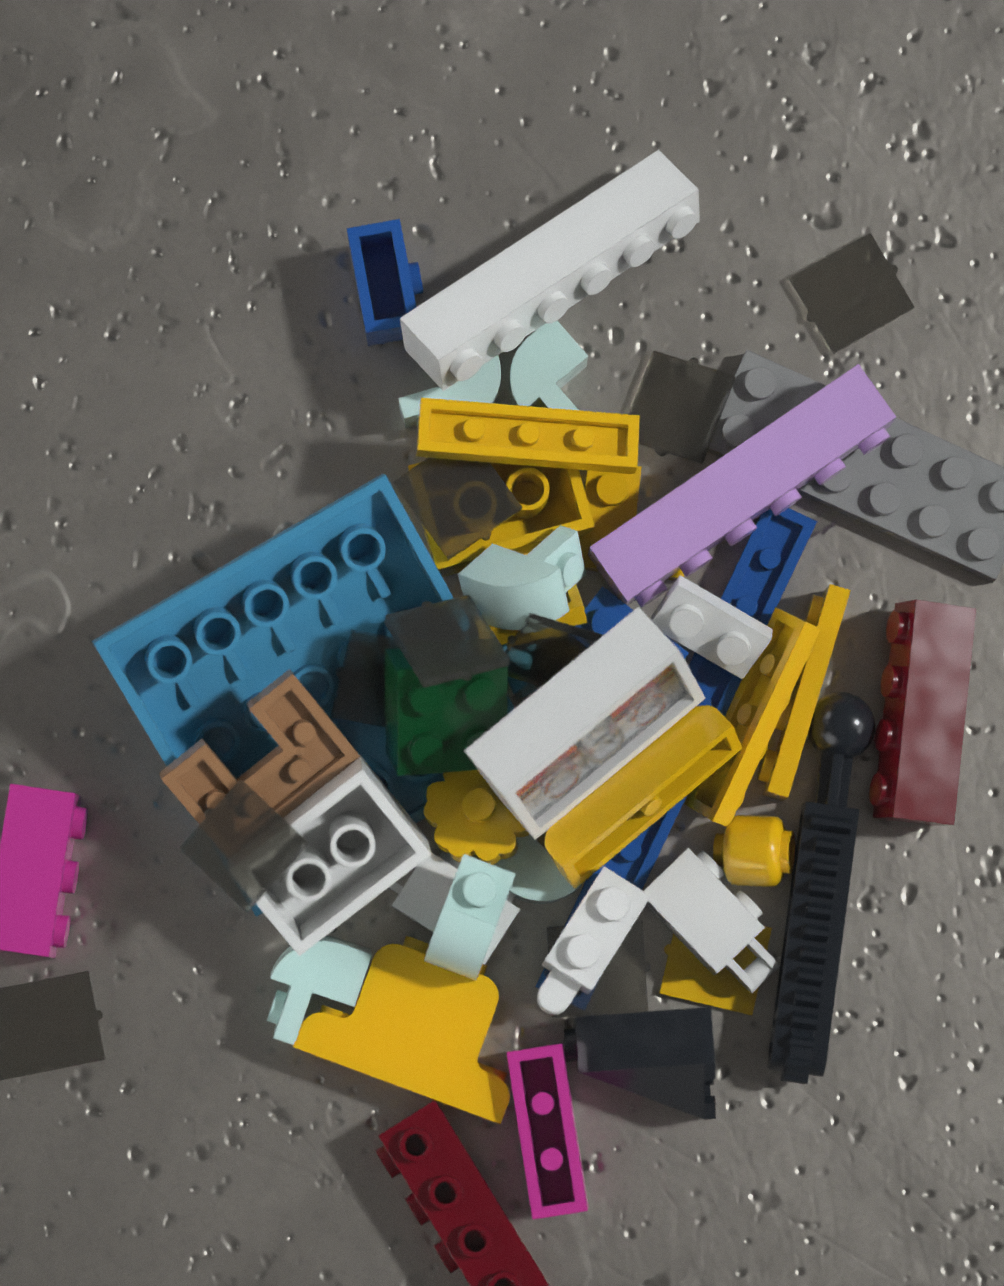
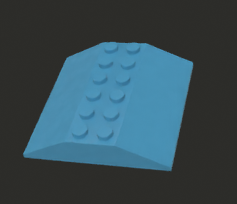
M384 473L92 641L166 766L171 764L199 740L203 739L236 779L279 746L249 710L246 703L290 669L415 823L425 818L424 807L427 802L426 793L428 786L445 780L443 773L398 776L386 754L385 649L479 643ZM507 695L508 715L515 709V707L513 706L510 698ZM209 837L230 872L229 859ZM233 877L255 916L257 917L262 914V910Z

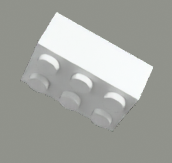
M360 755L357 760L233 859L229 860L230 873L300 956L429 857L431 850L426 835Z

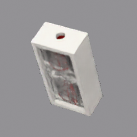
M637 607L469 746L465 752L496 796L533 839L536 840L701 703L705 696L679 649Z

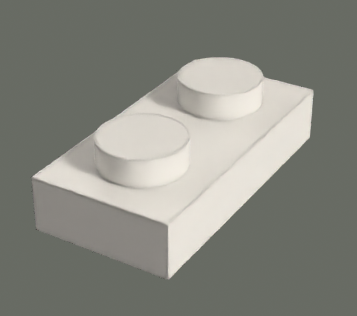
M679 575L651 615L652 622L665 635L742 680L772 640V628Z

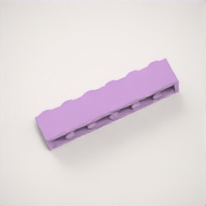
M858 364L589 548L588 556L617 598L626 605L637 601L642 608L668 590L664 584L666 579L680 570L687 577L710 562L713 558L708 551L726 539L729 545L733 546L757 529L753 520L771 509L773 514L777 516L799 501L802 497L797 490L814 478L820 486L835 477L846 468L842 461L843 458L858 448L863 455H866L891 437L886 429L891 426L896 416Z

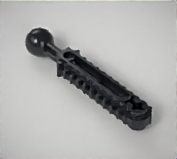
M832 692L817 701L807 734L813 747L821 753L815 802L805 801L801 804L795 863L791 879L767 1068L781 1071L780 1079L785 1082L808 1084L809 1075L823 1077L827 1063L860 810L847 807L853 758L863 754L871 745L876 731L875 717L869 705L859 696L848 692Z

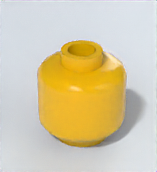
M736 815L725 828L724 833H716L713 844V860L719 866H723L725 876L732 885L776 886L782 881L784 874H791L793 872L795 863L793 830H786L782 820L776 816Z

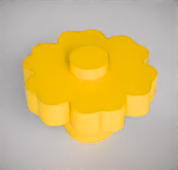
M478 770L443 773L445 781H438L428 786L424 816L428 823L436 828L434 840L439 849L449 853L457 862H461L462 856L465 854L470 857L476 855L479 860L494 865L501 859L511 858L516 854L518 850L516 837L530 835L496 796Z

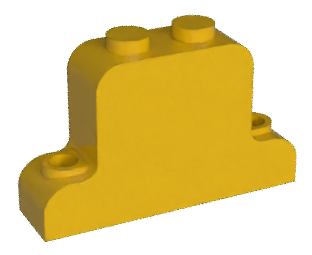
M700 705L693 708L547 830L544 840L546 850L561 875L574 889L743 749L733 725L719 710L708 705Z
M405 936L402 945L388 944L381 947L375 953L351 1015L322 1004L318 1013L308 1016L302 1022L297 1039L293 1045L294 1048L498 1124L502 1123L510 1099L509 1089L504 1082L507 1073L478 1062L479 1053L499 1001L497 986L490 978L485 976L488 965L482 964L475 981L425 962L424 959L429 943Z

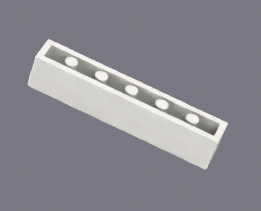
M657 150L402 316L400 323L405 350L443 391L458 381H465L471 378L482 365L502 352H509L515 349L527 335L544 324L559 320L568 308L586 296L598 294L607 287L612 279L630 267L642 265L651 257L653 252L671 240L686 236L694 228L695 224L700 222L699 189L667 157Z

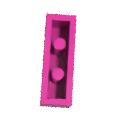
M10 784L0 842L1 951L55 958L57 947L66 948L71 919L70 916L62 915L66 893H75L79 875V862L71 861L74 840H83L88 819V808L80 807L81 797L76 793Z
M563 1043L508 1051L507 1059L532 1219L588 1211L589 1204Z

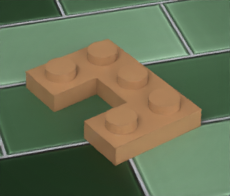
M290 669L246 703L249 710L279 746L236 779L203 739L199 740L159 772L161 780L229 860L233 859L360 757L356 749Z

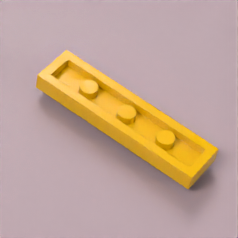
M421 397L416 457L635 474L638 467L640 415Z
M829 584L824 590L822 597L815 594L812 596L805 621L821 628V631L814 643L813 652L806 661L795 684L792 698L786 709L782 712L775 729L781 730L776 751L767 749L762 759L757 780L766 782L763 796L782 802L789 797L851 590Z
M776 607L767 624L768 627L773 629L772 640L743 680H741L725 715V718L733 725L743 749L690 792L684 803L711 821L726 827L732 822L736 811L743 803L747 787L760 760L767 751L768 742L782 712L789 704L794 686L806 661L813 652L814 643L821 631V628Z

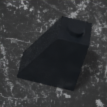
M711 1007L573 1017L574 1028L564 1029L566 1062L576 1061L578 1073L702 1119H716L715 1096H711L710 1085H714V1079H716Z

